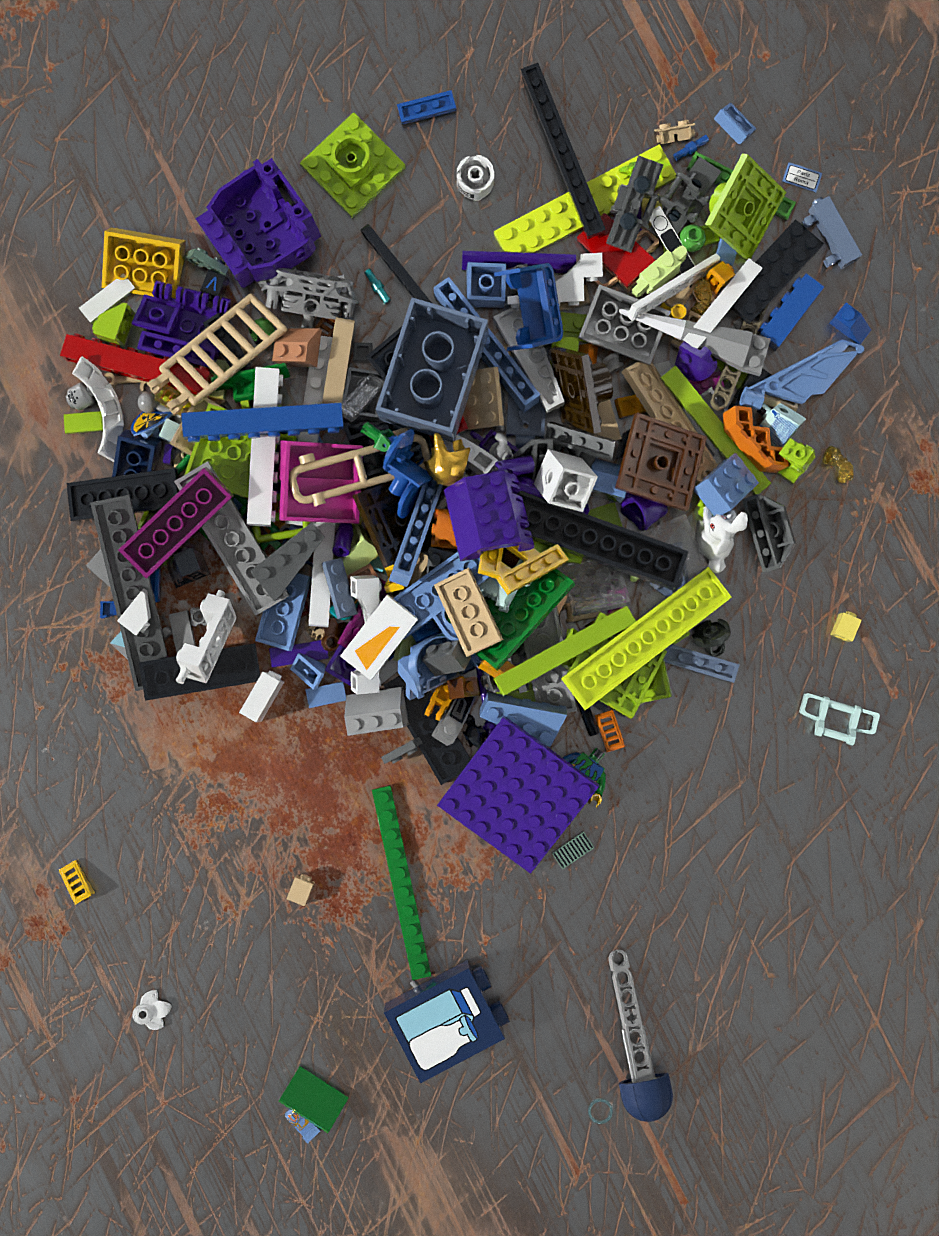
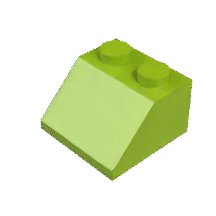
M122 303L99 314L98 319L93 323V333L103 343H115L124 349L132 327V320L136 313L127 303Z

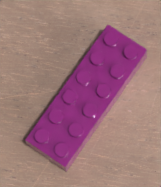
M205 467L122 545L118 551L147 579L234 495Z

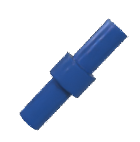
M704 135L694 142L687 143L683 149L673 154L674 159L678 161L688 154L695 153L697 148L709 142L708 136Z

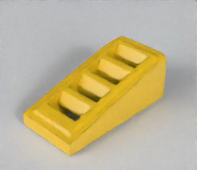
M77 860L59 869L75 905L95 894ZM72 868H75V872L71 873L70 875H67V871L71 870ZM78 875L79 878L71 882L70 878ZM81 882L82 885L75 889L74 885ZM84 889L85 892L83 894L79 895L77 893L80 890Z

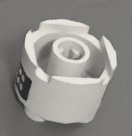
M481 155L465 157L457 168V187L465 197L475 201L486 197L494 186L492 163Z

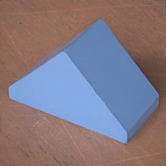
M298 653L290 670L313 690H317L325 674V664L302 653Z

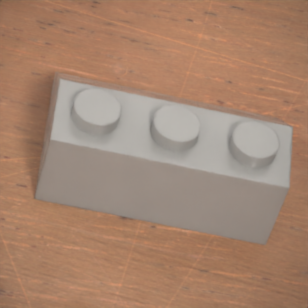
M403 686L379 690V693L346 695L344 718L347 735L397 729L409 725Z

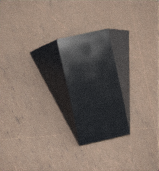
M378 420L379 422H369L380 431L387 429L395 431L403 428ZM367 421L359 422L358 424L343 423L350 445H362L364 448L375 444L374 440L361 433V429H364L363 426ZM414 431L415 434L426 439L430 453H432L431 448L433 446L429 435ZM413 442L410 451L414 455L410 460L416 463L424 457L420 444ZM379 451L363 456L362 461L367 479L388 474L383 469L386 452ZM374 485V486H371V487H367V488H365V490H368V489H370V488L376 487V486H378V485Z

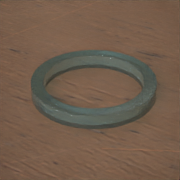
M595 1099L590 1103L588 1114L593 1122L604 1124L612 1117V1106L607 1100ZM604 1102L609 1106L610 1114L605 1120L598 1121L592 1117L591 1108L595 1103Z

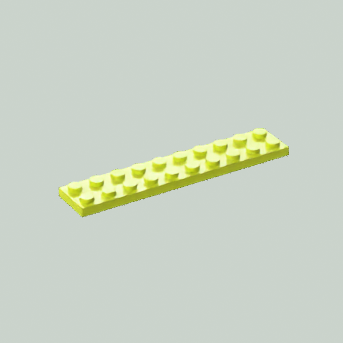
M660 144L639 155L663 164L654 191L676 179V173ZM638 156L587 182L600 216L604 213L607 215L611 214V206L615 204L618 196V187L622 184L628 185ZM567 192L495 230L494 235L504 252L537 253L583 229L570 194Z
M707 567L561 679L583 709L586 710L732 597L712 570Z

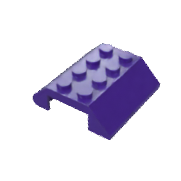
M156 281L152 292L154 297L181 304L177 324L170 334L150 329L142 330L137 349L169 358L172 357L206 329L203 322L217 313H220L222 316L231 309V299L222 297L220 302V296H215L213 308L208 307V293H203L202 296L200 291L184 289L179 286L176 290L175 299L172 298V284L167 283L165 287L164 282ZM207 338L199 346L216 362L221 352ZM193 350L184 356L189 363L210 368Z
M500 471L468 476L444 489L460 562L479 559L482 551L519 545L518 552L535 547L533 538H531V532L524 529L529 527V522L527 521L523 498L517 495L521 490L520 486H518L519 482L516 475Z

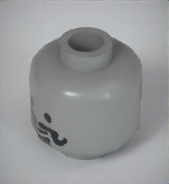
M80 382L68 389L66 400L71 408L83 410L94 404L95 397L90 389L83 382Z

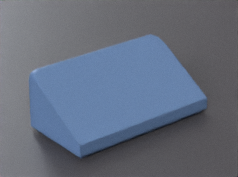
M732 103L723 107L714 118L739 145L756 130Z

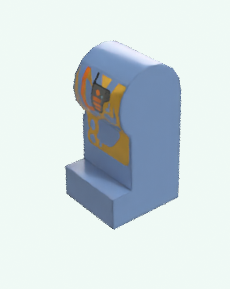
M291 1109L285 1113L287 1120L295 1126L307 1144L321 1131L320 1128Z

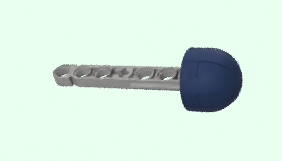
M614 950L609 954L610 970L613 971L612 979L623 1027L621 1031L631 1074L630 1079L619 1082L621 1098L625 1109L631 1116L640 1121L652 1122L659 1120L669 1111L673 1101L672 1086L669 1073H654L645 1026L642 1025L633 978L628 969L630 968L628 956L623 950ZM616 953H620L623 957L621 964L614 962V955ZM622 972L627 976L624 984L618 981V975ZM625 992L631 995V1001L627 1004L622 1000V995ZM633 1006V1009H624V1007ZM630 1014L635 1016V1018L632 1019V1023L631 1021L627 1020V1017L630 1016ZM633 1032L639 1034V1041L637 1043H633L630 1039ZM637 1052H641L644 1056L641 1063L635 1061V1054Z

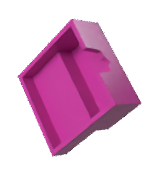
M280 440L278 479L281 480L279 519L283 521L359 524L360 512L353 495L360 493L361 489L325 499V504L314 506L313 503L303 504L298 502L292 494L289 474L294 467L300 465L298 459L300 456L313 453L316 461L360 449L363 446ZM354 459L298 474L296 478L299 491L303 496H309L360 481Z

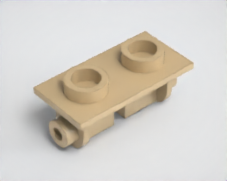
M689 120L678 121V125L671 126V123L660 124V128L654 129V131L659 132V135L656 136L657 143L675 142L674 134H677L678 141L692 139V137H695V131L691 129V126L695 125V123H689Z

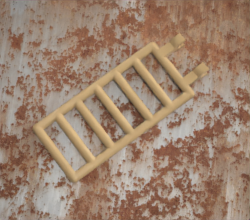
M250 293L159 367L162 374L156 379L149 381L147 385L154 395H157L168 382H171L179 390L181 395L166 404L170 408V412L175 416L188 402L194 406L198 405L286 333L287 327L253 293ZM252 303L277 330L268 336L243 310L247 305ZM236 314L263 340L255 348L228 322ZM221 326L248 352L240 360L214 334ZM208 338L233 366L224 372L199 344ZM193 350L218 376L211 384L184 358L190 351ZM177 362L203 388L196 396L169 370Z

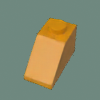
M722 261L709 270L704 281L717 295L736 274L730 264H725Z

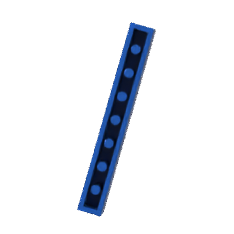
M342 403L181 413L183 438L190 443L200 442V439L208 438V441H219L220 437L238 440L240 436H248L250 439L260 438V435L268 434V437H279L280 433H288V436H298L300 432H308L309 435L320 434V431L326 430L328 433H339V430L343 429Z

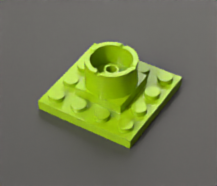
M354 112L300 162V166L351 218L357 215L406 168V164Z
M742 153L729 180L719 184L714 190V194H712L709 202L710 215L705 225L744 259H751L780 206L786 191L748 154Z
M600 612L594 623L607 617V615ZM623 631L577 655L567 673ZM663 650L599 699V701L632 719L667 651Z

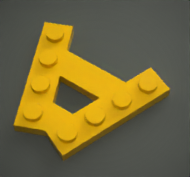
M558 544L542 553L534 548L518 552V545L506 547V549L523 560V563L511 569L501 561L503 548L482 551L478 573L497 579L504 591L509 595L560 567L569 559Z

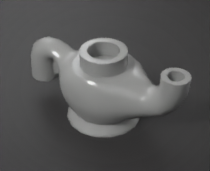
M497 433L495 439L499 442L492 445L489 454L498 461L512 459V450L507 445L506 437L501 433Z

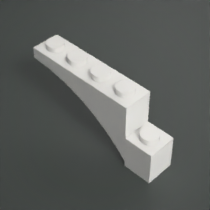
M602 253L581 254L580 260L566 274L555 281L559 306L560 302H568V306L579 305V301H584V278H586V281H598V277H603ZM519 296L506 297V305L511 304V308H520Z

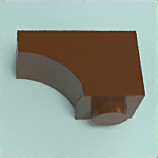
M477 676L447 680L449 699L481 695Z

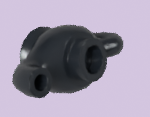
M468 714L464 723L467 724L466 731L462 732L470 747L472 748L474 745L479 749L484 743L483 737L486 736V733L481 725L477 727L475 718Z

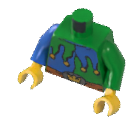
M595 748L590 756L584 752H574L564 756L563 759L599 784V788L588 800V804L595 800L597 808L602 802V795L606 785L605 768L598 763L605 754L598 748Z

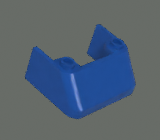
M549 263L495 272L494 276L506 275V283L509 287L518 290L524 326L519 328L516 333L518 345L507 347V351L534 348L560 341L563 337V327L552 266Z

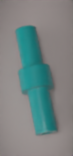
M367 269L364 274L372 284V289L375 293L379 294L385 304L389 303L391 299L384 290L383 283L376 278L371 269Z

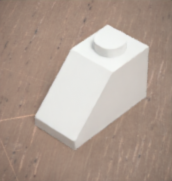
M145 588L117 620L134 635H137L139 631L144 633L150 625L147 622L151 615L148 592Z

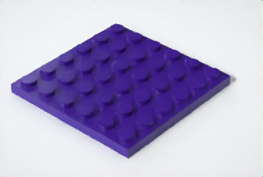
M503 716L437 806L531 874L599 788V784L510 719Z

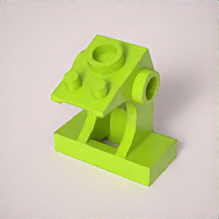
M789 438L779 452V455L789 462V466L777 472V474L790 484H794L797 478L807 470L815 459V450L809 445H804L801 442L798 443Z

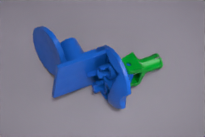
M366 422L363 426L364 429H361V433L374 440L373 448L386 452L383 469L395 477L389 487V491L401 497L398 503L397 515L403 519L415 505L420 487L432 481L433 478L425 469L410 460L414 455L410 451L414 441V430L410 429L405 433L395 435L390 429L380 431L369 422Z

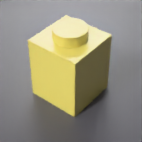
M849 611L840 613L830 635L847 642H852L862 620L856 618L857 615Z

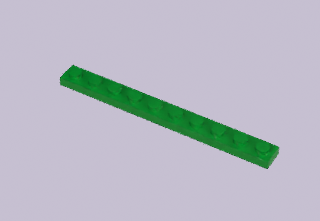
M390 785L372 789L412 980L430 977L432 974L392 788Z

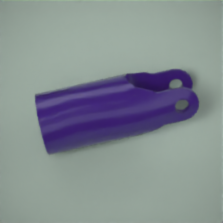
M531 456L506 459L495 462V466L499 470L492 471L491 473L505 471L516 476L533 472L535 464Z
M340 523L337 528L332 552L338 557L349 555L354 535L352 523Z

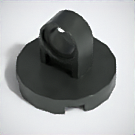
M718 619V622L706 620L693 629L694 634H692V638L696 646L706 648L707 652L715 657L721 656L726 648L725 641L731 635V629L727 621L723 619ZM719 645L716 651H712L713 647Z

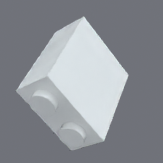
M270 670L269 672H262L239 713L255 722H262L284 684V681L281 680L282 676Z

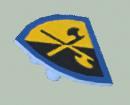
M142 411L132 422L131 432L134 436L141 434L144 439H147L151 434L156 438H160L158 426L163 424L173 414L171 412L155 411L153 413H145Z

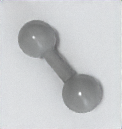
M144 392L138 398V406L145 413H153L156 410L170 412V408L161 404L158 396L154 395L153 392ZM182 407L177 415H172L175 417L176 423L180 424L182 422L181 413H187L189 408Z

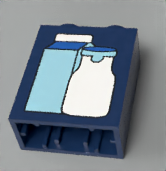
M466 960L385 1003L384 1014L420 1084L505 1039L502 1026L509 1023L510 1020L500 1000L490 1004L484 991L491 988L492 985L482 966L473 970L469 961Z

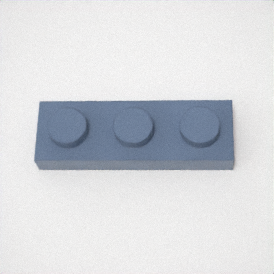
M342 558L323 562L322 566L337 619L356 615L357 610L353 596H351V589Z

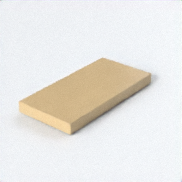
M467 568L434 584L466 657L503 640L471 568Z

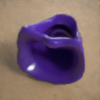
M630 493L625 494L624 500L621 503V513L634 522L642 532L668 513L667 505Z

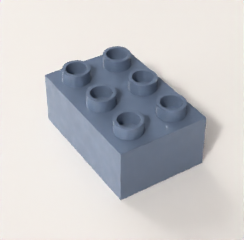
M411 298L376 407L380 421L403 428L407 427L408 429L433 437L435 433H439L443 440L455 441L489 334L488 320Z

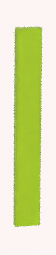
M676 365L660 378L725 459L737 453L743 460L744 464L759 482L751 490L754 495L760 494L772 484L763 472H760L724 432V424Z
M625 606L495 677L494 681L502 695L505 696L623 631L635 623L636 620L629 608Z

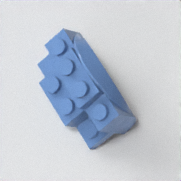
M442 632L410 647V655L398 660V674L406 683L407 698L409 700L416 697L420 699L424 697V693L447 683V680L455 679L475 669V666L478 668L482 659L473 654L464 671L434 676L422 659L429 646L448 641L451 642Z

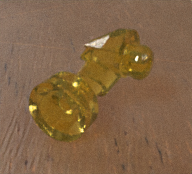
M700 280L694 287V294L700 302H696L690 311L701 316L710 307L712 302L711 284L708 281Z
M829 446L824 453L823 462L830 466L839 465V476L837 477L839 482L847 483L848 480L852 481L854 478L853 465L847 458L843 457L844 455L841 454L839 448Z

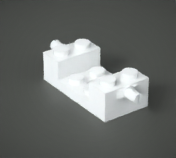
M218 590L216 595L208 593L206 599H203L201 602L200 610L207 623V631L204 637H201L199 647L184 643L182 649L178 651L176 659L181 669L176 681L180 684H184L186 677L207 683L237 618L230 599L224 598V591Z

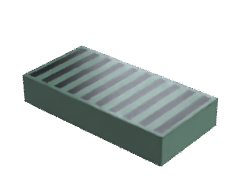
M583 831L553 851L552 854L561 868L564 869L594 849V846Z

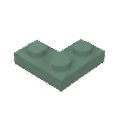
M201 248L189 250L183 257V259L199 268L206 267L222 275H226L229 269L224 265V261L216 257L214 259L209 257L208 252Z

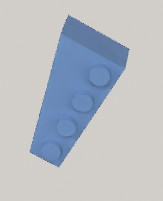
M488 692L480 707V717L498 724L501 718L505 716L545 746L551 747L567 717L566 706L562 705L555 706L546 702L538 703L530 699L523 698L522 700L513 698V696H503L502 694Z

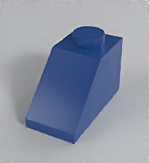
M847 302L829 322L856 344H861L871 331L862 314Z

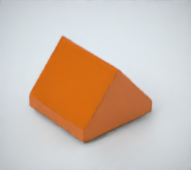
M590 343L579 345L578 352L589 354L592 364L597 363L598 347Z

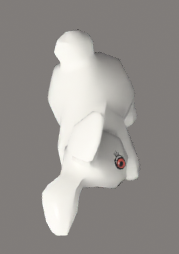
M705 505L703 519L697 521L696 544L698 552L709 559L708 567L712 572L720 573L726 567L724 559L730 554L734 546V535L736 532L746 529L748 518L745 512H741L737 516L735 510H730L724 514L725 516L719 514L712 516L713 514Z

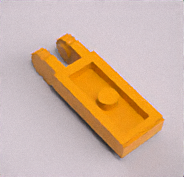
M447 683L436 688L425 711V715L429 716L433 712L435 705L440 706L441 708L436 714V720L438 721L442 719L445 711L448 710L453 699H449Z

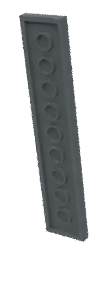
M131 495L91 502L90 504L118 619L144 588L148 592L151 618L147 621L150 625L144 633L139 631L137 635H134L119 623L135 691L143 690L139 662L168 658V653L150 576L146 579L118 551L139 530Z

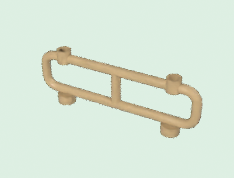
M406 427L392 432L395 435H400L408 431V428ZM415 434L413 442L420 444L424 461L431 459L426 439ZM374 445L316 461L313 453L298 457L300 465L290 471L289 484L292 494L298 502L303 504L313 503L314 506L325 504V499L389 482L395 477L388 473L367 479L361 456L380 451L373 448ZM354 459L360 479L359 482L309 496H303L300 493L296 480L298 474ZM423 461V463L420 464L419 466L426 470L425 465H424V461Z

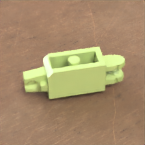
M679 246L672 252L667 250L641 272L639 279L636 281L637 285L632 289V294L639 298L645 292L647 294L652 293L675 277L680 271L681 264L686 260V247Z

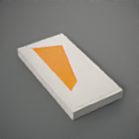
M386 595L341 654V657L369 680H372L418 621V618L391 596Z

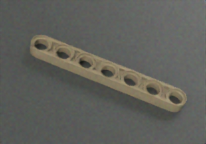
M768 305L758 315L759 320L757 322L752 321L749 325L743 320L739 330H749L757 335ZM725 363L710 401L712 408L717 411L725 409L729 404L742 372L740 370L737 372L730 371L729 364ZM723 380L731 382L732 386L730 389H725L722 386ZM716 397L724 399L725 403L723 406L715 403Z

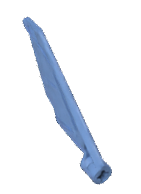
M839 340L750 387H745L740 397V405L760 410L765 394L803 404L811 395L824 394L853 358L864 351V346L846 340ZM848 346L855 347L856 351L843 352Z

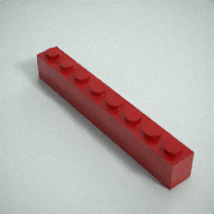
M74 333V335L66 334L60 356L66 361L77 364L80 357L83 356L99 370L145 382L160 376L162 373L159 367L169 359L168 357L157 358L155 354L149 352L141 354L138 353V350L127 347V350L122 349L120 345L115 343L103 344V341L96 338L88 340L85 339V336ZM179 363L169 368L192 394L197 395V393L203 390ZM203 366L195 368L209 384L212 383L211 377L214 375L210 372V369ZM168 382L164 386L167 388L178 390L171 382Z

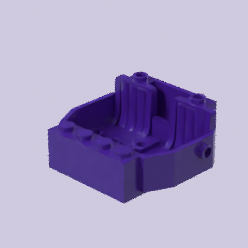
M272 158L263 164L258 159L253 161L254 166L244 170L239 176L219 188L206 207L208 211L195 218L242 289L254 281L273 279L278 274L276 272L278 268L292 269L313 255L316 250L314 241L322 237L312 214ZM280 186L293 202L292 206L283 199L278 189Z

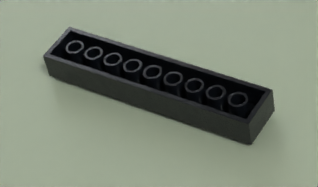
M523 491L517 493V495L523 498L527 521L529 522V527L524 529L531 532V538L534 541L551 547L558 544L562 551L670 590H674L677 587L689 551L582 512L549 504L545 499Z

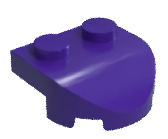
M684 341L679 347L675 365L689 380L702 381L713 374L717 368V361H713L710 356L712 352L704 346L701 350H698Z

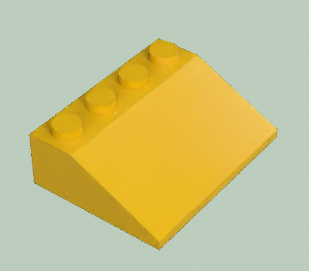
M113 227L105 230L102 288L108 286L115 279L125 280L128 278L136 288L130 293L153 296L152 292L155 282L161 281L165 283V287L167 283L172 284V298L176 299V290L180 285L184 264L183 257L185 255L186 240Z

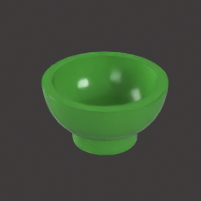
M691 224L685 226L680 231L679 239L688 252H696L704 246L706 235L700 226Z

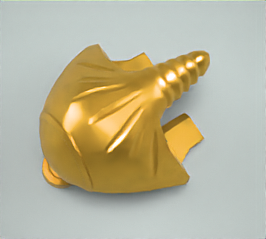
M435 433L434 447L431 448V459L424 461V465L429 475L438 484L450 486L462 479L467 466L470 447L465 448L462 439L452 442L454 452H449L441 435Z

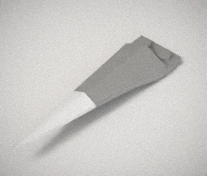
M619 309L621 314L628 316L630 310ZM648 313L635 319L683 342L684 337L688 333L707 337L698 349L701 350L705 346L712 352L711 355L730 366L745 373L756 376L761 375L770 338L755 335L749 331L716 326L710 333L694 328L693 326L697 322Z

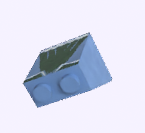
M596 458L591 469L598 478L590 494L591 497L615 502L616 504L622 502L626 492L615 489L621 465Z

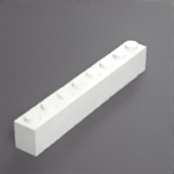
M256 367L253 408L282 406V394L278 393L279 386L283 387V375H280L279 369ZM268 434L260 435V438L251 440L247 525L271 527V522H275L276 510H272V503H276L277 491H273V483H277L278 472L274 471V465L278 464L279 452H275L276 444L279 445L280 436L268 437Z

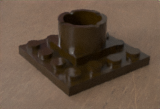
M557 346L549 348L554 377L565 401L564 405L559 407L562 423L593 434L601 432L602 420L598 414L597 406L601 402L610 400L613 396L612 378L608 368L601 362L592 364L589 354Z
M392 481L353 495L364 521L368 537L373 542L384 568L395 564L415 507L414 505L410 513L403 519L397 515L398 503L401 497L389 491ZM433 516L420 553L429 550L431 546L432 524L435 521Z

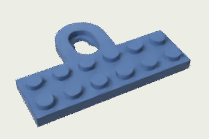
M456 552L393 598L418 618V621L404 639L434 619L449 640H459L452 624L448 621L447 613L434 584L467 568H471L478 586L491 578L478 573L480 558L460 562L459 554Z

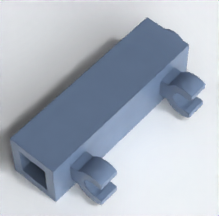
M830 196L814 200L809 209L810 215L805 217L801 223L805 228L810 227L814 223L818 227L832 253L823 261L826 268L838 263L840 269H843L858 261L862 253Z

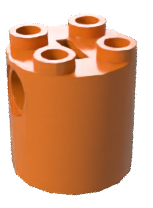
M435 508V521L432 524L431 547L457 550L448 509Z

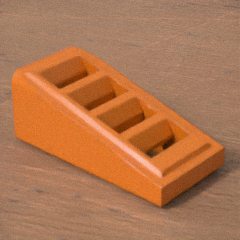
M610 710L594 715L605 751L610 752L625 747L614 711ZM611 716L612 720L601 723V719ZM611 724L614 726V728L603 730L605 726ZM616 732L614 736L608 738L605 736V734ZM618 739V743L608 745L609 741Z

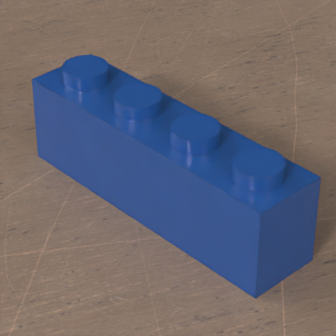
M807 273L803 278L798 277L792 285L794 290L791 293L787 291L781 299L783 302L781 307L778 308L776 306L769 315L772 319L768 323L765 321L758 330L761 332L759 336L771 339L769 347L774 351L782 344L824 288L822 284Z

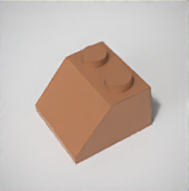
M287 328V332L274 343L272 361L277 364L286 363L287 367H317L322 329Z

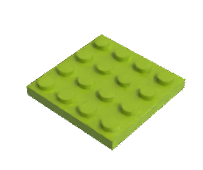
M209 403L206 411L227 410ZM240 436L238 440H229L228 437H220L219 441H208V438L200 439V442H195L184 475L209 461L220 481L232 494L248 499L252 439L248 438V436Z

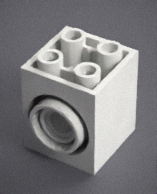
M548 449L534 485L549 504L583 512L598 476L582 458Z

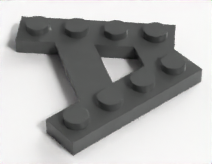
M553 421L548 422L545 438L553 439V451L561 452L563 447L577 450L578 452L575 457L582 458L590 468L597 457L610 461L616 460L619 441Z

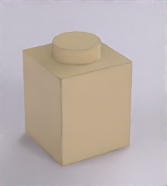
M305 874L297 875L287 900L305 906L315 884L314 881H311L312 877Z

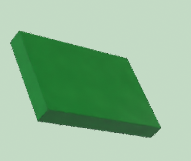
M299 1066L278 1102L328 1134L349 1097Z

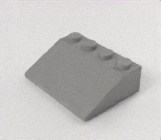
M599 284L579 339L650 365L663 332L637 320L632 321L628 316L619 312V309L630 310L632 304L639 301V299ZM656 306L646 313L669 317L671 311Z

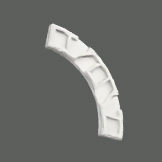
M82 356L72 374L90 389L101 410L103 436L97 453L114 462L118 435L123 432L124 427L121 405L112 385L108 383L102 372Z

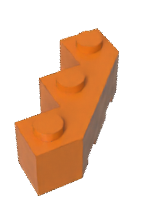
M734 406L723 413L724 432L760 472L777 473L789 466V462L779 455L783 447L771 446L770 428L753 426L751 407Z

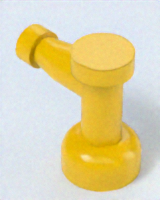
M663 302L660 306L671 311L670 318L683 319L686 315V308L682 304H676L671 308Z

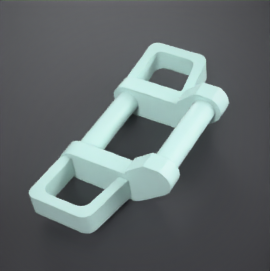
M809 693L804 694L799 710L801 715L816 721L815 735L820 737L824 735L845 741L846 744L852 746L855 743L856 732L874 734L876 732L880 717L879 713L862 709L861 706H850L830 700L826 696L820 697ZM808 698L821 701L817 717L805 711ZM828 707L851 714L847 734L824 728ZM861 712L873 716L870 730L857 729Z

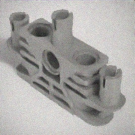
M278 268L276 270L277 276L265 285L268 288L265 306L271 308L272 303L273 309L278 308L279 293L282 291L281 311L303 314L301 328H313L315 316L335 320L336 317H339L341 301L344 302L341 318L353 320L355 304L359 303V299L355 297L354 290L351 287L354 285V282L345 278ZM283 276L287 278L286 282L280 281ZM342 287H346V293L341 292ZM309 301L316 303L312 308H308L306 304Z

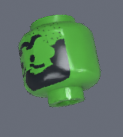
M262 317L255 320L268 336L275 331L273 324L268 319ZM249 328V333L254 343L259 345L263 340Z

